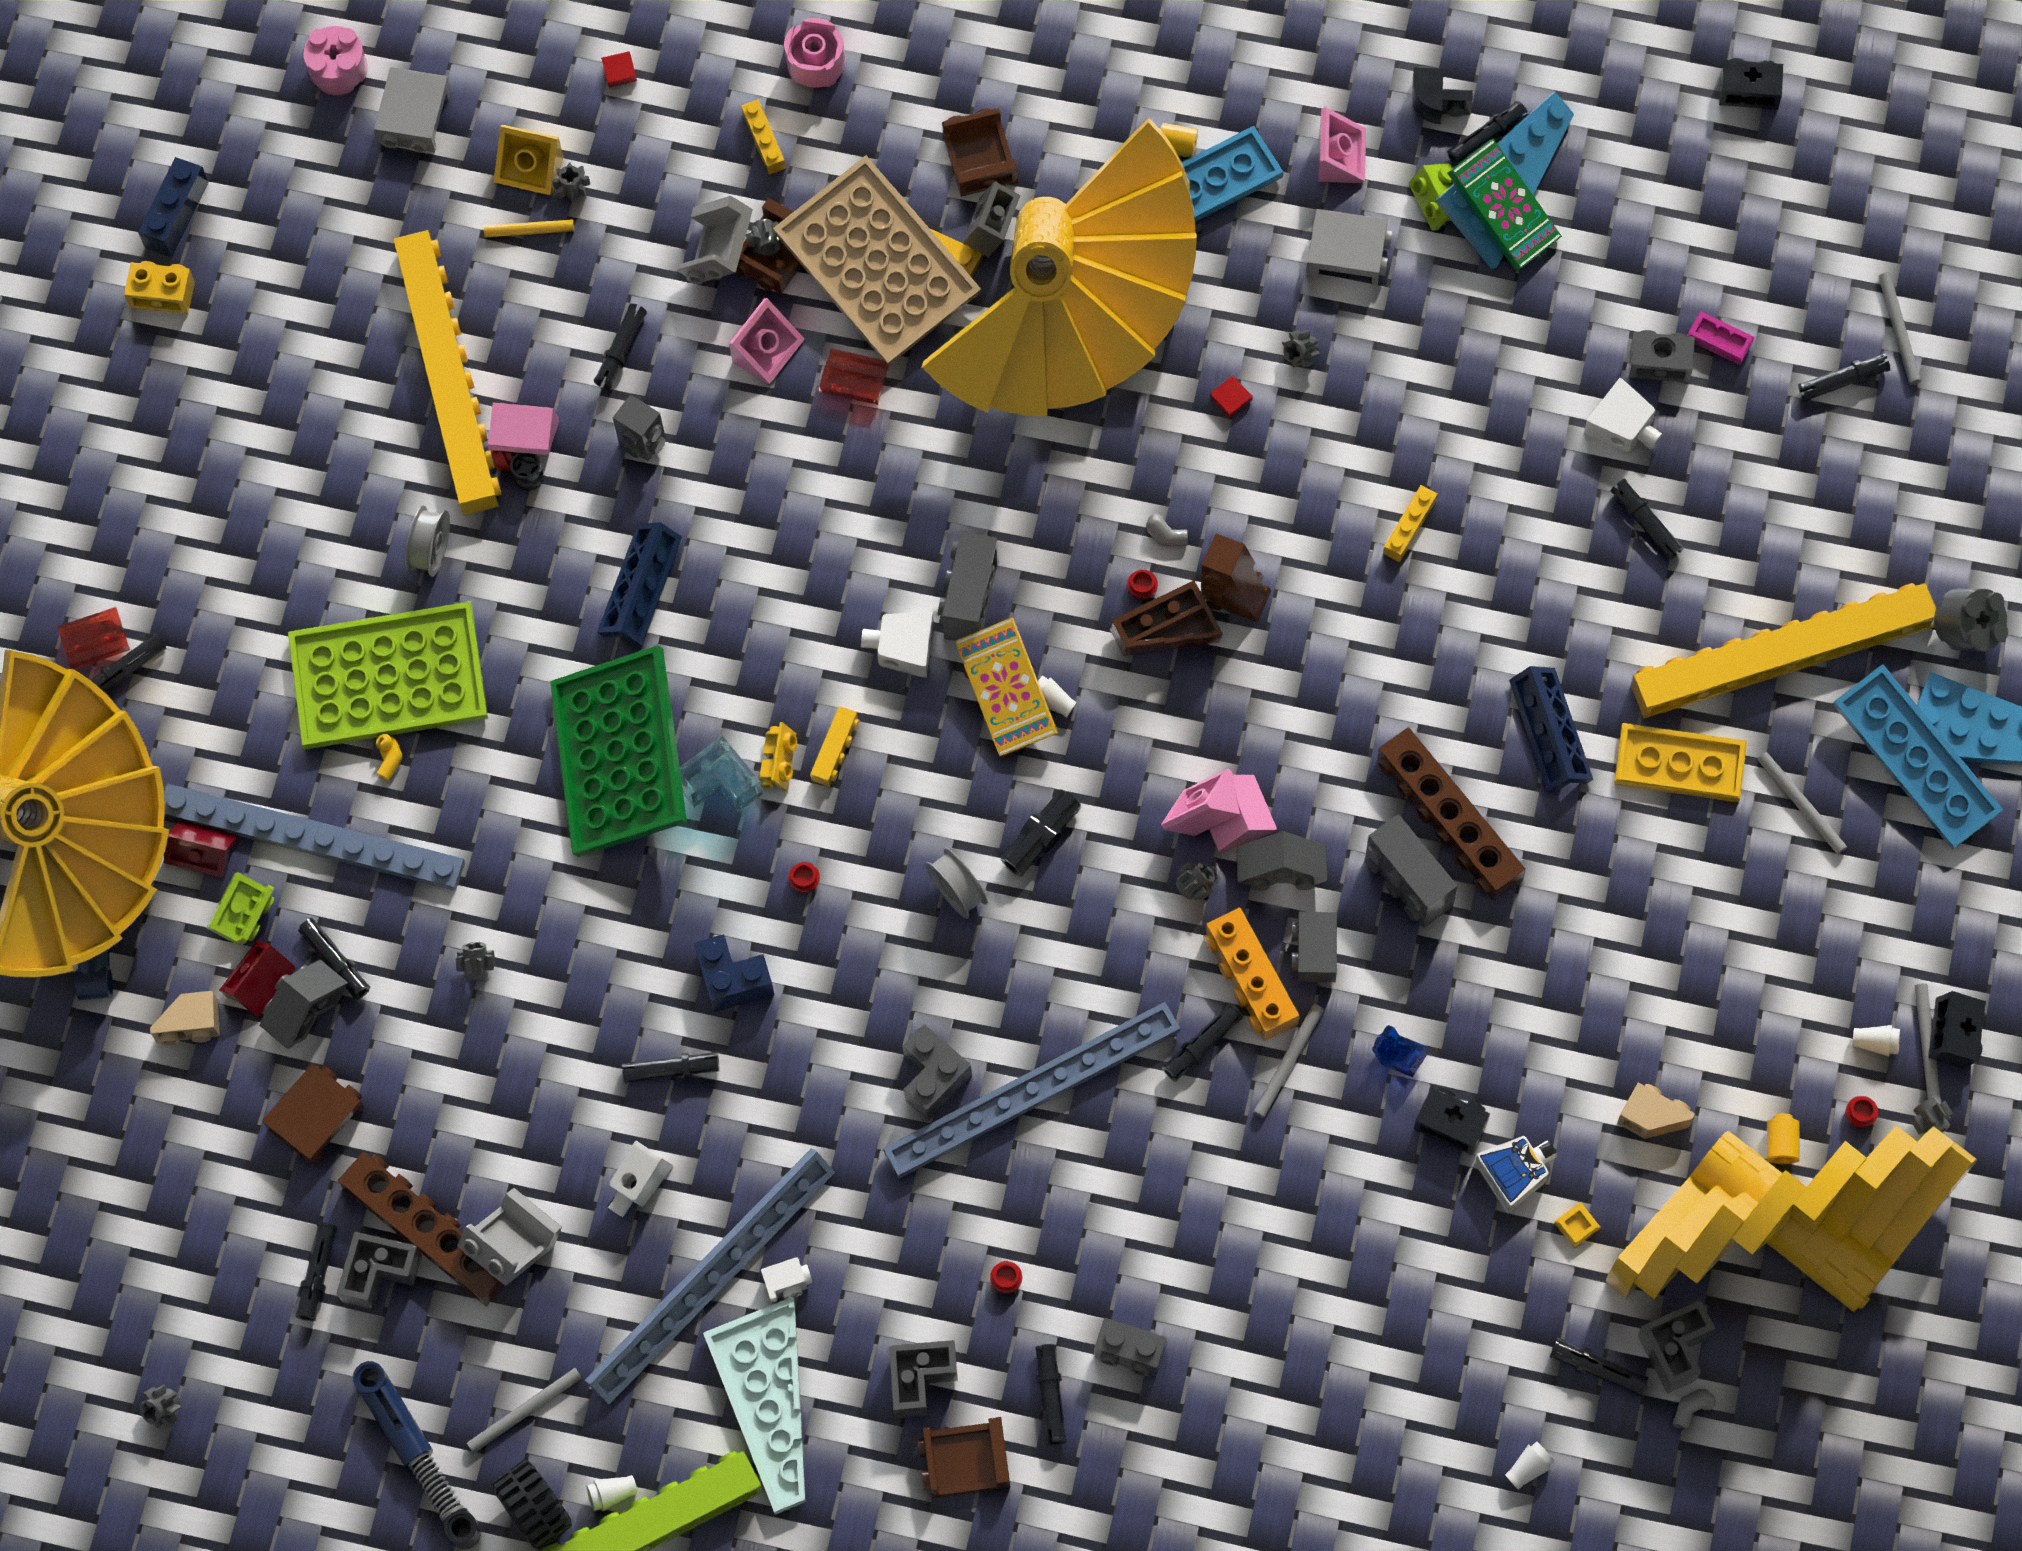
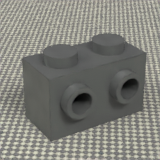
M630 394L612 417L618 442L623 445L625 451L635 458L640 456L649 461L653 454H658L663 449L666 442L661 415L658 411Z
M1299 912L1298 922H1292L1291 941H1297V952H1292L1291 971H1297V982L1336 983L1337 912Z
M1104 1318L1094 1347V1357L1099 1358L1100 1362L1109 1366L1116 1367L1121 1365L1130 1368V1371L1141 1376H1149L1150 1374L1157 1377L1167 1346V1337Z

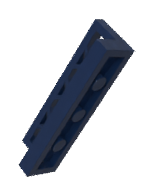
M661 522L637 524L599 625L598 634L603 637L620 636L634 646L643 644L682 536ZM649 533L647 540L642 544L645 534ZM638 562L637 567L632 571L633 566ZM628 589L627 594L622 598L623 593ZM618 616L615 626H611L613 620Z
M1529 666L1509 679L1547 792H1557L1570 783L1587 784L1594 780L1555 668ZM1542 677L1547 678L1550 689L1544 684ZM1552 705L1558 710L1559 716L1554 712ZM1562 733L1567 737L1570 745L1564 741ZM1572 762L1577 766L1579 773H1575Z

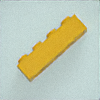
M759 100L741 105L742 115L768 175L786 169L784 157Z
M1420 485L1384 545V555L1401 562L1435 505L1437 493Z
M841 706L838 707L810 773L811 781L830 787L831 782L836 781L838 771L836 770L839 764H843L845 759L844 751L846 747H850L853 737H851V734L859 726L860 720H858L857 712Z

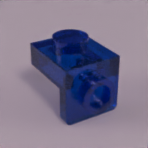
M1387 1025L1383 1032L1378 1035L1372 1048L1373 1053L1383 1066L1412 1078L1429 1053L1425 1045L1399 1035L1396 1029L1390 1025Z

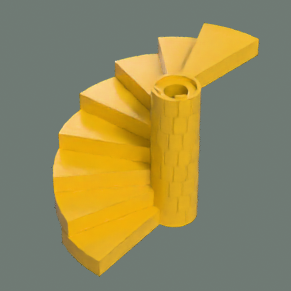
M1149 117L1067 204L1052 197H1038L1027 202L1021 208L1016 217L1010 276L1015 288L923 361L922 368L952 395L987 413L989 407L1004 412L1026 416H1047L1048 409L1071 407L1106 396V390L1134 375L1155 357L1156 347L1167 336L1186 302V295L1193 276L1196 259V231L1194 207L1189 190L1190 182L1183 164L1169 140Z
M5 650L0 684V840L17 844L18 847L0 910V975L10 977L53 976L74 971V965L99 955L123 938L120 934L135 921L157 891L151 884L159 870L169 834V829L164 828V786L160 767L152 766L147 748L137 727L127 712L121 711L105 692L74 669H66L50 660L13 650Z
M1895 1126L1868 1157H1865L1845 1141L1806 1187L1786 1170L1781 1173L1738 1137L1727 1131L1709 1150L1691 1176L1618 1256L1606 1278V1283L1626 1299L1636 1286L1655 1299L1679 1270L1695 1283H1698L1735 1242L1752 1255L1767 1243L1855 1313L1858 1308L1861 1309L1870 1300L1868 1296L1974 1166L1977 1159L1934 1126L1918 1142L1898 1126Z

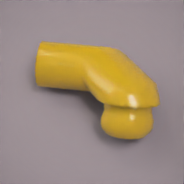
M382 734L377 738L376 746L384 761L376 775L382 780L389 782L401 763L403 755L397 740L388 734Z

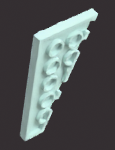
M793 1296L703 1333L775 1515L806 1502L795 1298Z

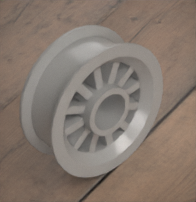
M424 505L419 507L412 521L405 553L407 571L411 572L417 568L428 571L431 577L437 574L448 544L450 531V515L448 511L444 510L441 514L429 512Z
M945 848L944 855L933 864L930 862L925 863V868L939 892L963 918L968 919V912L978 904L986 905L988 903L985 892L975 876L950 849Z

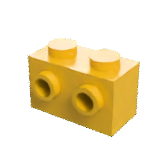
M142 261L141 263L131 262L124 296L130 308L189 314L195 280L190 268L179 264L161 266L150 261Z

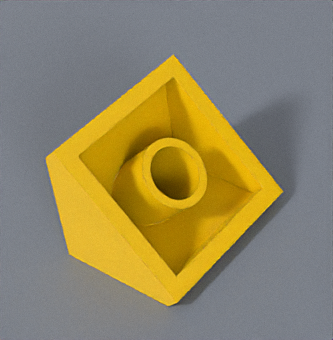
M501 125L493 183L551 195L554 188L552 180L557 178L556 169L561 167L564 158L559 137Z

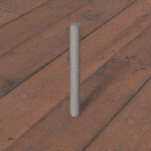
M1885 272L1878 276L1909 385H1916L1921 382L1891 274Z
M1768 752L1763 753L1757 759L1837 855L1841 854L1847 848L1845 843Z
M1922 983L1915 985L1927 1097L1928 1100L1935 1098L1936 1102L1941 1104L1937 1062L1928 1058L1932 1019L1928 985Z
M1313 1004L1255 1107L1253 1113L1256 1116L1265 1118L1324 1011L1319 1005Z
M576 1368L572 1369L468 1441L467 1445L473 1454L581 1380V1375Z

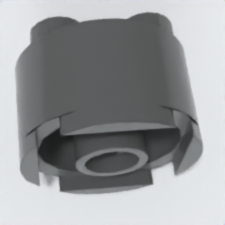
M1952 589L1942 597L1945 599L1941 607L1936 608L1934 615L1936 634L1941 642H1946L1950 646L1948 648L1952 650L1988 651L1999 642L2005 641L2008 636L2007 613L2004 597L2000 593L1989 589Z

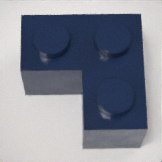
M724 934L694 943L714 1012L775 994L763 954L733 963Z

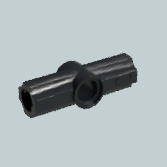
M1060 789L1040 813H1034L1027 820L1020 831V836L1002 855L1001 862L1013 874L1022 877L1042 853L1049 852L1055 846L1062 835V830L1081 809V804L1072 794Z

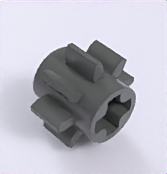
M568 163L562 169H556L559 178L553 179L552 183L553 187L558 189L560 199L567 197L572 202H575V199L581 195H587L584 186H589L591 183L589 176L585 175L583 166L577 168Z
M760 219L752 224V233L746 234L748 246L752 247L753 253L758 252L761 256H771L781 249L779 243L782 241L773 232V228L778 225V222L773 223L770 219Z
M1297 330L1289 333L1290 340L1282 342L1284 346L1283 357L1292 363L1293 368L1301 365L1304 368L1313 365L1312 358L1320 356L1318 352L1319 340L1310 335V330L1304 332Z
M1194 861L1192 864L1187 862L1177 870L1180 876L1177 878L1176 886L1185 898H1194V900L1201 898L1204 900L1214 891L1211 885L1214 884L1215 875L1207 864L1203 862L1197 863V861Z
M470 942L462 946L463 951L457 952V972L464 971L466 979H484L489 975L488 970H494V950L487 951L485 943Z
M1931 1098L1913 1109L1916 1116L1911 1123L1919 1135L1924 1132L1926 1133L1933 1126L1942 1133L1951 1127L1948 1120L1951 1119L1953 1112L1946 1101L1939 1104L1935 1098Z
M162 1385L157 1389L152 1387L143 1393L146 1400L140 1403L139 1406L141 1415L146 1422L155 1424V1427L158 1428L163 1424L168 1426L178 1419L175 1412L180 1410L181 1406L179 1396L175 1391L166 1389L165 1385Z

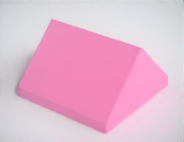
M1327 107L1322 108L1319 135L1318 182H1364L1366 128Z
M764 298L730 341L729 347L732 362L766 384H770L805 338L768 298Z
M493 402L488 450L548 455L559 424V416L553 408Z
M1230 769L1224 770L1183 790L1162 822L1161 826L1163 829L1195 836L1240 815L1233 773Z
M1233 775L1240 815L1209 829L1219 853L1277 832L1276 825L1254 775Z

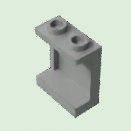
M390 67L374 127L378 143L388 148H410L419 153L426 151L435 152L437 147L435 135L444 100L449 101L451 94L448 76Z
M732 196L693 207L690 218L704 227L695 259L679 264L677 271L686 276L688 281L695 284H702L709 280L736 273L753 209Z
M1316 209L1306 276L1318 277L1320 269L1372 277V284L1378 285L1379 275L1385 276L1388 258L1382 257L1384 248L1390 249L1392 231H1387L1388 219Z
M513 1188L506 1193L502 1205L475 1227L472 1224H468L464 1228L457 1246L467 1256L486 1269L490 1275L507 1286L554 1248L562 1226Z

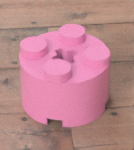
M809 18L803 20L802 24L794 28L793 26L788 31L784 41L787 69L791 79L807 87L833 86L845 67L843 38L835 29V26L824 19Z
M329 26L315 29L309 34V39L304 47V60L314 85L330 95H344L355 90L354 87L360 81L361 83L364 81L368 71L364 50L355 31L341 26Z

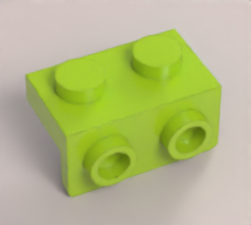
M1450 163L1423 165L1409 181V186L1432 231L1439 230L1446 221H1451L1435 201L1454 184L1447 172L1453 169Z
M239 872L234 873L206 928L238 946L246 943L247 940L253 941L260 928L257 921L261 913L266 914L274 901V897L270 896L274 887L270 885L263 886Z

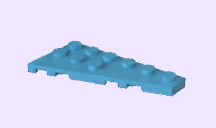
M1556 91L1542 101L1497 143L1533 195L1574 116L1573 112ZM1452 184L1435 201L1491 270L1498 266L1504 253L1456 185Z
M1930 672L1917 706L1964 762L2008 765V763L2022 764V707Z

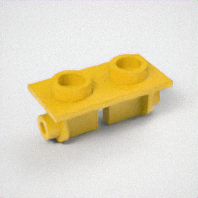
M780 722L779 727L771 726L770 730L766 732L763 754L765 756H773V759H762L759 781H761V787L772 789L774 784H776L782 790L788 792L789 781L793 776L792 761L794 751L797 748V733L783 722Z

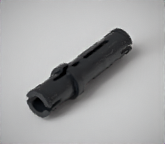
M1517 100L1503 112L1493 114L1489 118L1490 121L1447 150L1451 162L1457 166L1489 140L1508 134L1512 126L1528 115L1525 106Z
M629 304L609 350H605L602 359L604 361L594 378V383L599 387L606 377L603 388L611 389L619 369L624 367L626 363L625 356L643 318L647 314V311L642 306H640L636 316H634L638 304Z
M1884 352L1861 362L1855 360L1850 363V366L1810 381L1799 383V393L1804 392V395L1801 397L1804 402H1807L1810 399L1856 382L1862 384L1869 377L1890 371L1889 361H1884L1887 359Z
M1626 479L1620 480L1616 484L1617 488L1615 486L1612 487L1610 492L1627 509L1626 514L1629 518H1634L1668 560L1675 558L1678 555L1677 551L1679 553L1682 552L1684 547L1679 544L1648 507L1649 502L1645 498H1641Z
M154 633L150 638L129 651L109 667L106 665L100 669L101 673L92 678L91 681L103 692H106L111 687L116 688L120 685L119 682L167 648L158 635Z
M314 918L303 922L298 932L307 940L327 966L348 982L346 989L354 1000L364 997L371 987L355 969V963L351 959H347L340 952Z
M1229 1003L1194 1038L1181 1045V1050L1162 1066L1164 1073L1172 1081L1177 1082L1194 1064H1199L1206 1052L1244 1018L1241 1011L1234 1004Z
M717 1051L697 1055H689V1052L682 1053V1056L622 1063V1069H624L622 1073L624 1083L674 1076L691 1078L692 1074L720 1072V1066H718L720 1063Z
M324 1222L317 1224L305 1280L301 1281L299 1287L302 1293L295 1315L298 1319L316 1321L320 1297L326 1290L324 1281L335 1234L338 1229L333 1224ZM324 1244V1246H323V1251H322V1255H321V1259H320V1263H319V1267H317L318 1260H319V1256H320V1252H321V1248H322V1245ZM314 1277H316V1280H315V1283H314V1287H313L312 1297H311V1299L309 1300L310 1294H311V1291H312V1285H313Z
M1560 1338L1556 1339L1549 1356L1550 1358L1575 1367L1578 1373L1587 1372L1641 1397L1649 1377L1591 1353L1592 1350L1587 1347L1583 1350L1560 1340Z
M1043 1344L1036 1346L1035 1350L1039 1373L1036 1376L1037 1384H1040L1046 1445H1060L1061 1443H1067L1060 1393L1062 1373L1058 1372L1056 1345Z

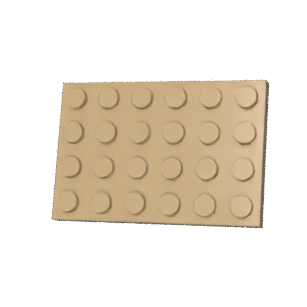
M867 155L773 228V232L888 366L981 293V288Z

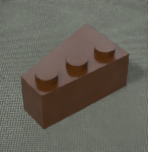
M1217 533L1202 563L1201 593L1209 608L1213 610L1223 609L1258 622L1271 590L1269 586L1262 585L1263 575L1261 572H1255L1253 569L1255 561L1246 545Z
M1195 580L1113 619L1109 628L1123 656L1219 643L1223 635Z

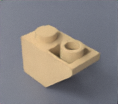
M205 991L180 994L150 1027V1033L156 1043L160 1042L161 1045L169 1046L178 1044L179 1040L192 1039L194 1042H207L211 1040V1037H219V1006L214 992Z
M1638 1082L1620 1113L1617 1124L1647 1139L1689 1128L1695 1113L1690 1111L1691 1108L1686 1103L1676 1099L1672 1101L1662 1096V1092L1655 1086L1645 1084L1644 1086Z

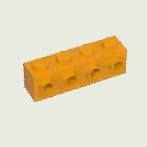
M1239 907L1206 923V935L1203 936L1209 951L1211 953L1216 952L1221 960L1218 966L1225 980L1231 979L1236 989L1233 990V994L1240 1007L1245 1006L1250 1014L1247 1019L1255 1034L1260 1033L1263 1040L1266 1041L1297 1026L1299 1014L1242 909Z

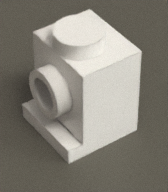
M798 1257L761 1269L772 1305L778 1303L777 1299L782 1297L785 1300L793 1296L794 1298L800 1296L802 1290L808 1289L807 1285L813 1283L808 1266H801Z

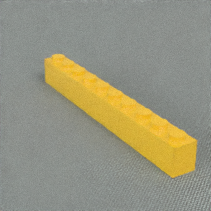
M429 230L394 238L462 514L464 516L499 507L496 496L502 495L497 477L491 478L489 470L495 468L491 450L485 451L483 442L488 441L484 423L478 425L476 418L477 415H481L477 397L471 398L469 390L475 388L471 371H464L463 363L468 362L464 344L458 345L456 336L461 335L458 319H451L449 311L455 309L451 292L445 293L443 284L448 283L444 265L438 267L436 259L442 257L438 240H431Z
M1914 583L1907 584L1899 588L1895 593L1888 595L1884 592L1878 593L1870 597L1868 601L1860 604L1850 602L1840 607L1837 611L1831 613L1821 611L1814 614L1809 620L1802 622L1793 620L1774 631L1764 629L1755 633L1751 638L1742 641L1740 638L1732 639L1720 648L1713 650L1711 647L1703 648L1697 651L1694 656L1685 659L1683 657H1675L1668 660L1665 665L1656 668L1653 666L1643 667L1633 675L1631 688L1645 719L1935 627L1934 615L1936 607L1926 583L1917 586Z

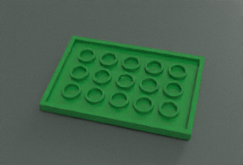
M657 645L550 681L572 854L581 857L687 823L663 648Z

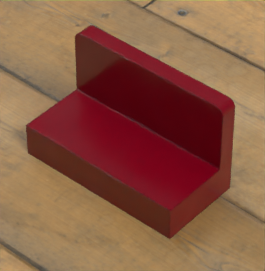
M178 821L168 834L163 863L223 878L227 873L229 850L237 842L238 835Z
M256 940L219 991L227 998L238 1001L253 1015L260 1016L266 1004L273 999L277 991L275 985L278 980L286 974L291 975L295 970V966L274 947Z

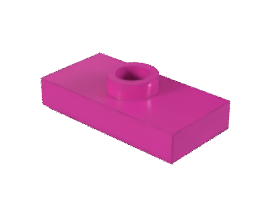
M1702 311L1698 314L1687 334L1688 337H1695L1694 344L1740 366L1755 339L1754 336Z

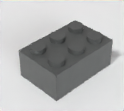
M961 531L959 542L953 541L950 559L953 560L952 568L946 571L944 587L946 588L945 598H940L938 616H940L939 627L943 628L944 639L956 641L984 629L999 563L997 537Z
M1399 814L1368 835L1365 855L1367 866L1374 874L1379 873L1386 881L1384 883L1386 889L1394 898L1399 897L1405 904V912L1413 922L1419 921L1424 928L1454 906L1458 885Z

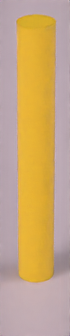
M574 220L484 225L485 237L574 231Z

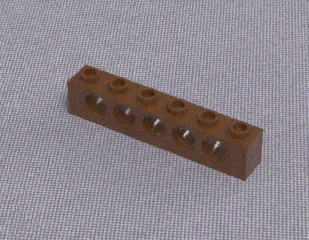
M1409 727L1379 747L1377 764L1386 776L1391 775L1398 783L1396 787L1399 793L1406 800L1409 798L1417 807L1416 812L1424 823L1430 822L1436 830L1435 835L1444 847L1449 846L1456 854L1455 860L1464 871L1469 870L1476 878L1474 882L1482 894H1489L1495 900L1524 879L1526 868ZM1413 764L1418 770L1406 772L1402 766ZM1425 787H1431L1436 790L1437 794L1427 796L1421 790ZM1443 811H1452L1457 817L1447 820L1441 816V813ZM1469 834L1476 841L1468 844L1463 842L1460 837ZM1490 858L1496 865L1489 868L1484 867L1480 860Z
M363 1151L338 1179L342 1189L406 1242L417 1246L423 1256L487 1307L505 1285L490 1275L483 1267L477 1272L467 1271V1266L474 1260L467 1256L459 1247L453 1252L443 1251L446 1242L450 1240L459 1242L462 1232L459 1230L460 1223L448 1213L442 1216L434 1210L437 1205L425 1194L422 1193L420 1197L410 1190L413 1185L401 1174L394 1177L387 1171L389 1165L378 1155L374 1154L371 1158ZM384 1181L387 1183L386 1188L382 1192H371L372 1186L376 1182ZM399 1202H411L407 1211L403 1213L395 1211ZM430 1220L435 1222L431 1231L426 1233L419 1231V1227L424 1221Z

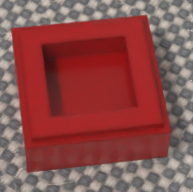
M630 51L601 58L609 88L637 81Z
M1233 375L1210 393V399L1229 418L1253 401V396Z

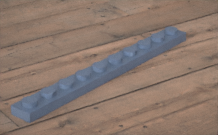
M167 784L164 792L165 818L233 833L240 837L453 891L457 890L465 865L464 858Z
M1163 1002L884 1147L883 1151L898 1179L1178 1034L1181 1028L1166 1002Z
M811 1148L585 1379L587 1384L604 1402L609 1405L835 1173L822 1156Z

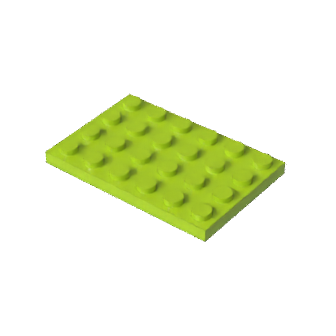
M471 601L288 632L301 740L304 750L377 738L382 734L395 735L488 719Z

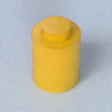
M1163 123L1160 130L1174 147L1177 155L1187 158L1193 157L1197 145L1198 129Z
M1775 1114L1773 1119L1767 1121V1160L1771 1163L1792 1164L1800 1161L1799 1121L1793 1119L1791 1114Z

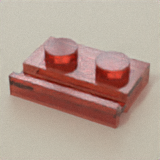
M830 348L829 358L823 371L819 391L878 405L886 380L887 370H889L888 363L885 360Z
M116 607L57 626L71 669L130 650L119 611Z

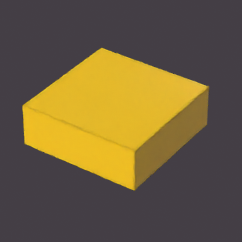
M1581 1202L1554 1222L1574 1249L1601 1228Z

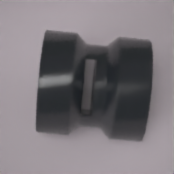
M520 452L513 456L510 467L515 484L520 489L526 491L538 488L544 479L539 457L536 454Z

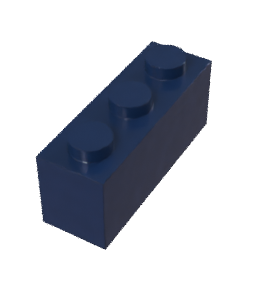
M177 157L174 158L138 231L146 249L169 257L173 256L209 183L201 165Z

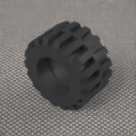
M525 1459L492 1482L493 1492L522 1534L535 1549L541 1550L572 1527L571 1518L531 1462Z

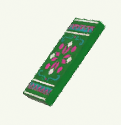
M1494 139L1489 140L1447 172L1516 271L1523 268L1562 237Z

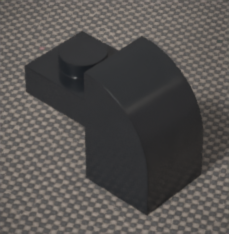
M1413 68L1412 104L1420 117L1428 122L1441 124L1442 114H1449L1453 117L1471 114L1473 90L1443 89V68Z

